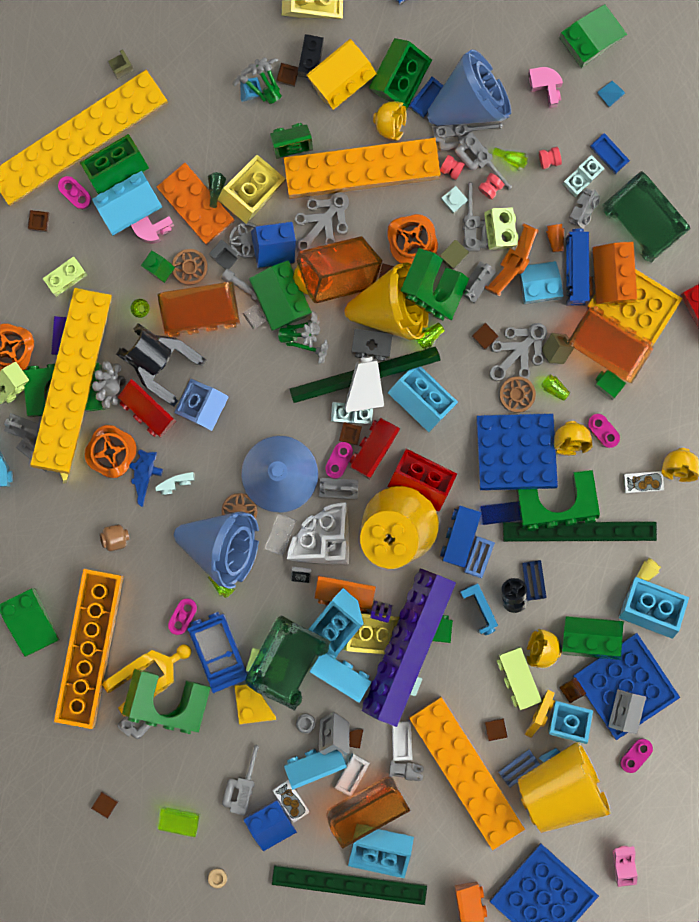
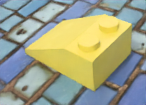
M282 0L281 16L342 19L343 0Z
M256 155L223 188L217 200L247 224L283 184L286 178L260 156Z
M361 612L364 624L342 650L385 654V648L392 638V631L400 617L390 616L389 622L386 623L370 618L371 613Z

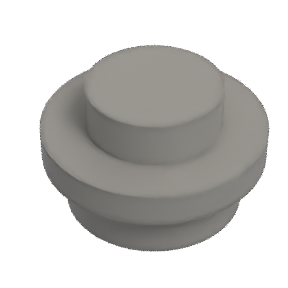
M302 714L296 721L297 729L302 733L312 732L315 728V719L309 714Z

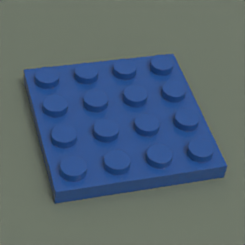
M553 414L477 416L480 490L556 489L558 487Z
M638 633L622 642L621 660L598 658L573 675L586 692L585 695L615 740L628 733L608 727L617 690L646 697L640 724L680 698Z
M540 843L489 902L511 922H577L599 895Z

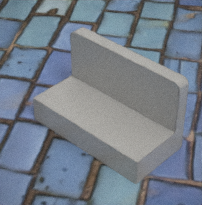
M617 690L608 727L637 734L646 697Z
M333 712L320 719L319 752L326 755L334 750H338L342 754L347 755L349 754V722Z

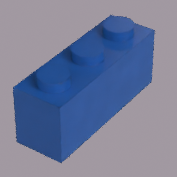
M459 506L458 509L454 508L451 520H454L453 527H448L445 537L449 540L447 546L443 545L440 556L443 557L442 561L465 568L482 512Z

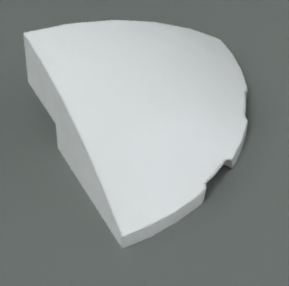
M347 503L329 505L324 507L323 511L315 516L311 515L301 524V530L297 536L292 538L287 559L316 564H349Z

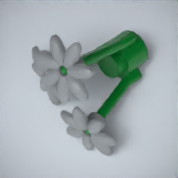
M263 58L260 61L256 59L255 64L248 65L241 72V75L237 76L233 86H236L239 81L243 84L246 83L260 96L263 102L267 100L269 104H272L282 97L279 92L280 88L276 84L271 72L272 67L270 65L278 61V59H271L269 61H266L267 58ZM264 70L268 73V76L272 84H270L268 79L266 78L263 72ZM251 72L252 75L260 74L266 84V87L263 89L264 93L248 80L249 78L246 74Z
M311 311V320H308L306 323L287 325V328H280L278 334L280 343L316 352L319 357L318 364L324 363L325 356L327 355L326 351L329 347L327 340L324 341V344H321V348L312 347L313 342H317V338L314 335H318L320 332L316 312ZM303 327L305 329L302 333H297V330H295ZM297 337H303L304 339L303 344L294 341L297 340Z

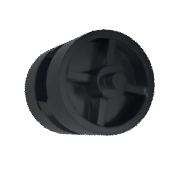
M518 578L508 579L502 585L503 606L511 613L523 611L528 603L527 586L524 581Z

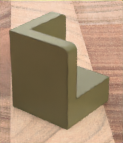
M123 49L120 50V55L108 61L117 80L134 71Z
M454 240L439 257L443 259L442 262L448 268L455 270L469 255V251L457 240Z
M551 333L542 347V352L549 363L564 364L575 347L567 334Z

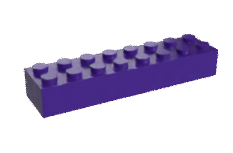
M419 569V572L415 575L413 587L408 592L406 604L400 612L399 621L392 631V638L385 648L383 660L378 665L376 677L371 682L369 694L363 702L362 712L379 721L395 727L398 726L456 582L427 570Z

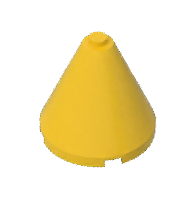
M407 262L394 266L347 303L344 309L345 316L352 322L408 340L421 339L425 335L424 332L421 333L422 329L428 327L429 313L424 311V308L415 305L416 302L406 299L407 295L400 291L412 264Z

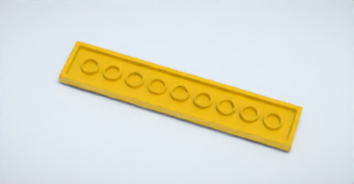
M147 69L1 164L0 193L7 204L11 206L168 102Z
M74 288L30 464L33 468L70 474L112 295Z

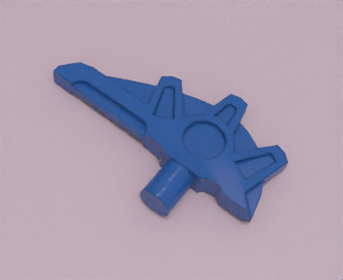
M139 450L140 458L136 463H130V468L134 469V478L131 479V482L136 486L137 502L143 507L151 476H162L163 469L157 468L154 465L157 452L147 453Z

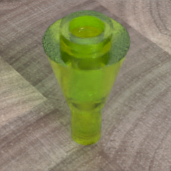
M494 148V155L504 158L506 162L518 171L526 167L528 162L526 153Z

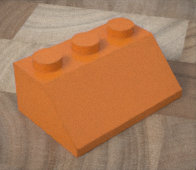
M620 242L592 247L596 304L635 302L637 300L634 243Z
M318 576L314 598L318 599V603L328 605L344 588L358 600L360 611L367 612V609H372L375 586Z
M478 882L454 885L460 922H484V918L487 917L486 906H482L481 898H484L483 887H479Z

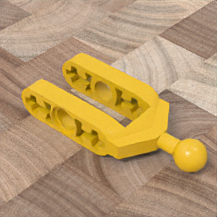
M182 644L177 648L176 653L170 657L151 650L103 682L102 686L107 693H110L132 679L134 669L145 670L155 662L164 674V676L158 679L154 693L155 697L174 683V663L179 659L189 658L191 648L186 644ZM125 702L118 707V710L121 714L123 712Z

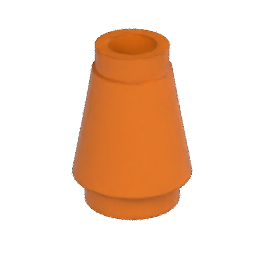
M562 224L547 226L548 231L546 233L552 252L564 251L565 228H563Z

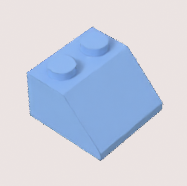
M190 379L174 413L212 431L229 396L210 386Z

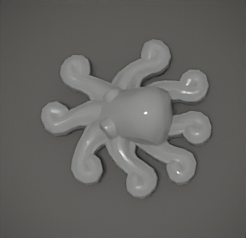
M105 361L103 362V369L107 370V373L97 370L95 377L99 382H93L92 387L94 391H99L96 393V399L102 401L103 408H109L110 403L112 405L118 404L117 394L120 390V385L125 384L124 376H118V372L121 371L120 364L115 363L112 368L111 363Z

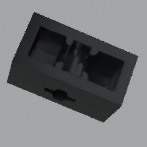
M305 34L298 77L308 78L306 75L320 64L324 37Z

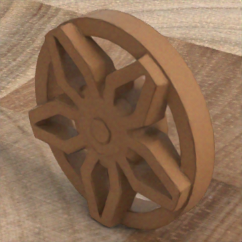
M182 250L174 257L172 262L174 267L182 265V269L174 268L172 272L175 278L183 284H197L207 274L208 264L206 258L197 250ZM185 253L189 256L187 260H185ZM190 253H195V254H197V255H199V256H198V257H194V259H192V256H191ZM182 255L184 262L176 263L177 259ZM202 259L199 264L196 263V260ZM203 262L205 266L204 272L200 268H198L203 264ZM176 271L183 272L182 279L177 275ZM196 271H199L202 276L196 275ZM188 274L189 277H188V279L185 281V275ZM192 274L194 277L199 278L195 281H190Z
M524 377L509 378L500 389L501 403L509 411H526L535 401V388ZM514 380L516 381V383H517V385H518L517 387H514V386H513ZM519 380L526 382L527 385H523L522 387H520L521 384ZM509 382H511V386H510V387L512 388V390L509 389V388H508V389H504V387H505ZM530 387V389L527 392H525L524 388ZM532 391V400L530 401L525 395ZM503 392H510V395L507 396ZM503 397H505V398H507V399L511 398V399L509 400V404H508V405L505 403ZM526 399L529 405L523 403L522 400ZM512 401L516 402L513 408H511ZM519 402L522 406H525V408L516 409V407L519 405Z
M233 494L222 505V515H225V510L229 513L242 511L249 514L254 511L255 519L257 517V505L246 494ZM239 496H241L242 503H238ZM236 497V505H234L233 503H228L229 500ZM244 497L248 498L252 502V504L244 505ZM226 505L233 506L232 510H229ZM253 506L254 508L247 511L246 507Z

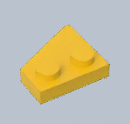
M254 683L235 686L239 724L276 720V715L272 712Z
M547 690L543 695L542 702L539 703L532 717L533 721L524 735L532 738L540 727L545 726L548 720L546 713L551 711L555 703L552 700L554 692Z

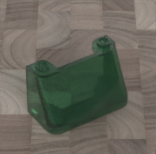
M643 171L635 175L602 205L604 213L609 218H617L641 246L640 255L645 261L649 260L651 263L691 230L686 220Z
M279 616L246 676V685L257 693L295 711L302 702V694L298 689L316 655L322 656L328 652L331 641L284 616Z

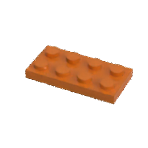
M186 163L181 165L156 187L205 245L210 243L235 221Z

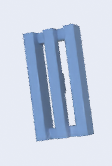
M476 536L464 573L482 579L495 542ZM480 541L482 542V545L478 553L473 570L471 571L469 570V568L471 566L474 554ZM486 544H489L490 546L484 559L480 573H476Z
M528 749L498 771V773L509 788H511L518 782V778L539 766L540 763ZM526 756H530L527 761L505 776L504 773ZM531 762L535 763L511 782L508 780Z

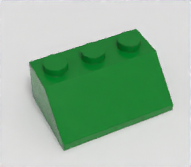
M394 38L369 89L389 102H403L402 106H406L407 110L432 59L410 41Z
M129 134L80 162L98 195L130 178L133 174H137L140 171L144 173L149 169Z
M289 260L274 265L249 278L272 331L302 320L312 313L303 292L295 284L294 271Z
M566 616L562 648L563 655L621 660L624 621Z

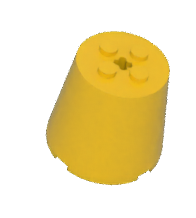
M394 486L378 492L368 502L362 517L360 544L365 556L375 565L387 569L402 567L423 556L432 547L438 534L439 521L437 512L430 500L413 488ZM391 534V537L395 539L391 540V538H388V535Z
M579 742L572 744L518 778L522 804L525 809H528L533 825H536L541 833L611 814L604 792L600 793L597 783L600 782L587 753Z

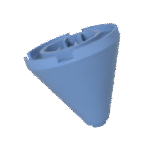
M472 49L462 56L436 96L427 114L431 124L444 126L500 122L509 118L511 105L505 88L500 79H495L491 73V70H493L492 66L478 51Z
M273 436L258 442L248 452L242 465V483L247 495L259 507L271 512L283 513L301 507L314 493L318 481V467L311 451L300 441L287 436Z
M239 511L182 524L175 529L174 538L176 543L219 586L232 589L236 587L234 584L237 581H244L253 566L259 541L254 540L255 531H259L257 520L252 514Z

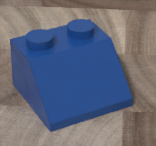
M293 222L256 226L251 230L257 268L272 267L288 260L290 264L295 263L296 239Z
M278 799L244 817V822L263 851L297 833Z

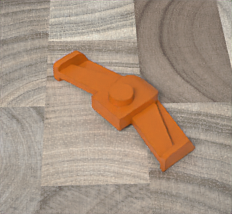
M523 223L522 226L524 228L516 249H509L500 264L504 269L489 286H485L487 291L499 297L502 290L517 274L524 272L530 261L528 255L535 236L539 232L538 229Z

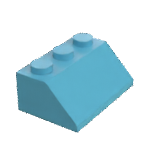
M142 171L133 174L130 178L116 184L92 199L112 236L162 208Z
M422 367L409 370L388 392L428 432L458 403Z
M635 577L624 600L619 618L673 639L680 630L689 597Z
M342 588L307 631L311 637L335 657L364 624L358 600Z
M328 650L321 652L310 670V673L360 703L371 684L368 674L361 670L359 673L354 671L352 664L345 660L343 662L338 661Z
M316 749L305 752V756L298 759V756L288 759L284 767L291 788L294 790L347 768V763L343 754L338 750L323 755L319 751L316 752Z
M357 825L348 866L405 879L414 837Z

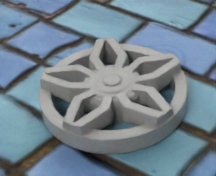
M243 222L236 225L231 231L229 244L240 257L252 258L255 257V253L249 254L251 247L254 249L251 235L252 229L248 232L245 226L254 228L258 225L251 222L247 224ZM240 227L245 230V233L241 232ZM238 230L240 236L233 238L234 232ZM234 246H242V253H240ZM244 248H248V251H247L246 254H245Z

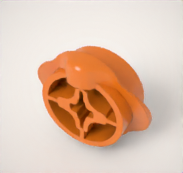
M414 214L400 217L390 222L387 231L390 250L393 257L399 263L408 262L412 264L416 253L409 254L408 252L414 248H421L437 254L438 242L435 228L427 217ZM409 226H418L412 231L403 230ZM423 229L428 233L427 244L420 240ZM399 235L405 239L403 250L398 247ZM415 237L417 242L412 241L410 243L409 238Z
M0 324V340L2 342L0 358L8 357L13 363L17 362L22 371L25 370L29 365L34 348V339L31 332L11 324ZM6 335L16 336L20 340L10 341L6 338ZM25 344L24 353L18 360L16 352L21 348L20 346ZM8 345L10 348H12V352L10 353L8 350L6 351V346ZM0 361V371L12 363Z
M101 426L94 432L86 446V463L91 469L98 471L108 478H118L128 470L131 461L134 459L137 451L136 442L130 434L123 432L115 426ZM109 436L120 439L124 445H114ZM103 437L104 449L96 453V445ZM109 447L115 450L113 457L111 454L106 453ZM126 450L124 461L118 465L117 454ZM97 458H107L112 467L103 465Z

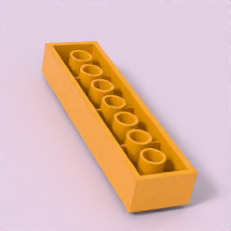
M436 138L284 157L289 199L439 180L441 176Z
M83 569L54 722L88 729L95 728L124 578L122 575Z
M441 696L408 716L492 851L525 830Z

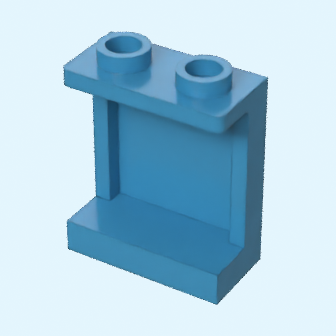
M475 583L459 591L463 599L471 595L474 596L487 623L485 626L477 629L478 633H483L486 636L495 632V627L498 624L479 584Z

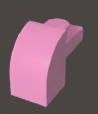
M548 67L529 69L528 76L531 92L546 90L549 108L557 107L558 101H561L560 90H556V88H560L563 84L560 75Z
M148 216L131 225L137 237L143 242L150 244L161 242L158 234H167L174 226L170 217L152 225Z
M620 846L613 850L614 870L618 887L637 885L638 876L635 866L636 853L634 846Z

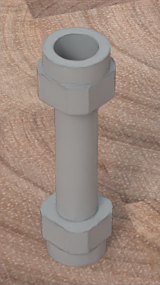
M226 269L221 279L228 284L231 282L249 294L252 300L259 303L253 288L237 278L234 272Z

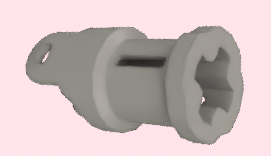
M391 761L389 777L395 776L410 781H421L423 779L421 772H423L424 767L414 763L400 764Z

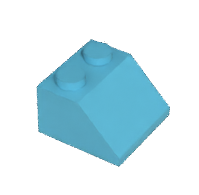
M556 261L527 265L524 272L519 274L524 304L563 298L561 276Z
M555 701L549 721V735L587 744L593 710Z

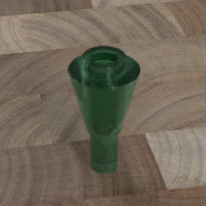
M218 172L208 175L211 196L209 207L211 208L217 207L218 197L226 182L223 174Z

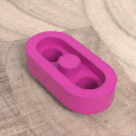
M65 176L60 179L58 183L59 191L76 208L83 210L90 206L92 201L90 194L74 178ZM67 184L72 185V188L70 190L65 189V186ZM81 197L85 198L84 203H79Z
M595 414L589 418L588 428L604 447L613 448L618 445L620 435L605 416ZM596 420L601 421L602 424L600 427H597L595 425ZM608 435H612L614 437V440L612 442L607 440Z
M340 442L335 446L325 468L329 477L337 479L344 474L353 455V449L349 443ZM341 448H345L347 450L346 455L340 454ZM333 465H337L339 467V470L337 472H333L331 470Z
M183 599L179 602L168 623L171 633L181 635L186 632L197 612L195 601ZM186 604L191 606V610L189 612H186L184 610V606ZM177 621L182 623V627L180 629H177L175 627V623Z
M643 738L636 740L620 760L621 768L627 773L636 772L652 754L653 746L651 742ZM642 745H645L647 748L645 752L640 751ZM629 760L634 761V765L632 767H629L627 765Z

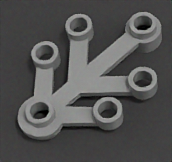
M337 192L332 195L331 199L325 200L311 198L307 201L309 210L314 211L320 207L330 208L326 213L310 215L298 213L295 216V222L298 225L318 222L306 238L297 241L296 249L300 254L305 255L311 251L312 241L324 227L326 232L325 246L328 249H333L336 246L332 227V217L336 212L338 216L337 232L339 234L347 233L348 225L345 222L344 210L349 205V199L346 194ZM339 198L343 200L341 205L336 203V200ZM312 201L316 202L314 208L309 206V203ZM303 216L304 221L298 222L297 218ZM344 225L346 230L340 231L339 226ZM333 240L334 245L328 246L327 241ZM301 243H306V244H307V248H306V249L300 248V244H301Z
M534 323L529 329L508 327L505 330L504 334L508 339H513L515 336H526L527 338L523 342L494 341L492 343L491 349L496 353L501 350H515L501 365H496L491 369L490 376L493 380H502L506 375V370L520 356L521 369L519 370V377H524L521 375V371L527 370L528 376L524 377L527 379L531 374L528 367V347L533 342L535 355L532 357V363L536 366L543 363L542 341L547 336V329L541 323ZM513 330L514 335L508 336L507 331ZM534 330H540L541 335L536 336L534 334ZM495 343L500 344L501 348L499 350L494 349ZM536 356L541 358L540 363L535 362L534 358ZM495 370H499L501 372L500 377H496L494 375Z

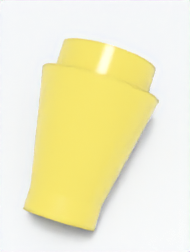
M648 558L647 561L644 560L637 578L649 582L660 573L661 566L651 558Z

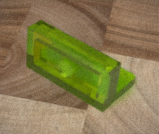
M162 807L158 829L196 837L201 814Z

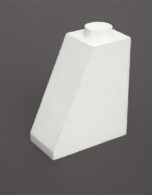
M372 356L362 357L361 361H357L345 402L346 412L384 406L376 358L373 359Z

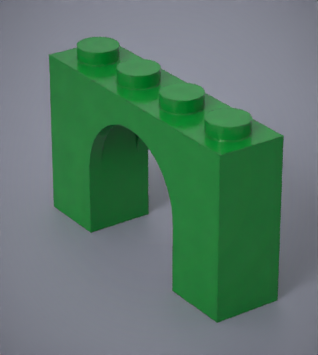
M418 248L400 291L407 295L406 299L416 302L415 305L424 308V311L433 314V317L444 321V318L452 320L470 278L459 271L445 268L440 282L433 292L434 280L443 259L433 252Z
M96 363L85 408L86 412L106 410L102 406V401L96 399V393L99 391H94L92 387L93 382H99L95 377V372L97 370L102 371L100 363ZM48 364L47 368L40 369L39 366H28V370H23L29 379L24 385L28 417L43 416L47 400V390L51 384L55 364Z
M593 470L573 473L575 503L564 512L557 513L547 510L539 500L537 489H517L522 529L527 528V531L538 530L541 526L555 528L558 527V524L564 523L566 526L576 525L578 521H584L585 523L596 522V519H599L600 511Z
M134 669L122 712L123 715L128 717V721L139 723L140 720L146 721L145 724L157 727V724H161L163 728L174 731V728H180V732L191 734L192 731L199 733L211 687L186 680L181 701L177 708L168 714H159L153 703L159 675Z

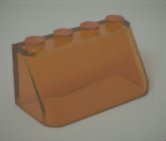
M362 236L299 251L297 263L308 295L314 303H321L364 291L376 281L383 261Z
M233 282L157 294L164 334L169 335V337H179L180 333L188 332V335L198 334L199 330L204 329L207 332L217 331L218 327L224 326L226 329L236 328L237 324H241Z
M589 306L567 341L568 344L632 384L654 350L653 342L646 337L640 338L637 336V332L628 326L627 328L621 326V322L613 316L607 317L603 314L604 310L598 306H594V308Z
M385 777L329 808L326 817L331 832L343 849L411 810L395 780L392 777Z

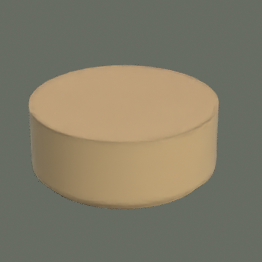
M215 868L208 875V883L213 888H222L227 882V874L223 869Z

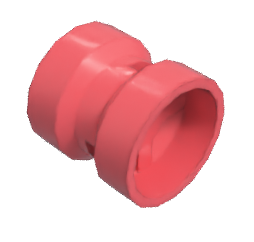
M553 147L548 152L546 150L539 151L542 169L549 168L550 164L554 166L562 165L558 147Z
M448 155L440 168V172L443 174L447 173L452 179L457 180L465 163L457 162L454 160V157Z
M490 173L485 183H481L478 189L492 200L496 196V192L501 190L505 184L496 175Z

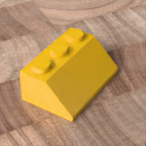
M349 39L306 76L320 98L334 110L377 73L361 50Z

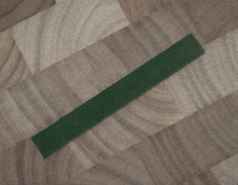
M436 346L378 363L380 378L440 361V355ZM354 370L290 388L293 403L349 388Z
M503 522V542L657 541V522H577L576 525L566 526L565 523L558 524V527L555 528L541 526L538 530L527 531V528L522 529L521 522Z
M274 865L272 885L419 905H425L427 885L281 865Z

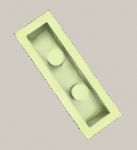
M521 647L498 655L499 660L496 661L500 671L504 670L506 674L504 682L507 689L511 688L513 692L511 700L514 707L518 706L522 710L542 702Z

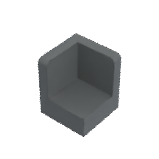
M223 240L209 253L210 257L225 270L230 269L240 258L239 254Z

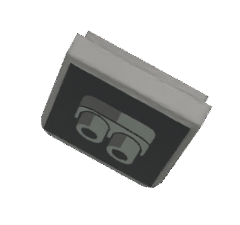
M292 567L291 581L310 583V568Z

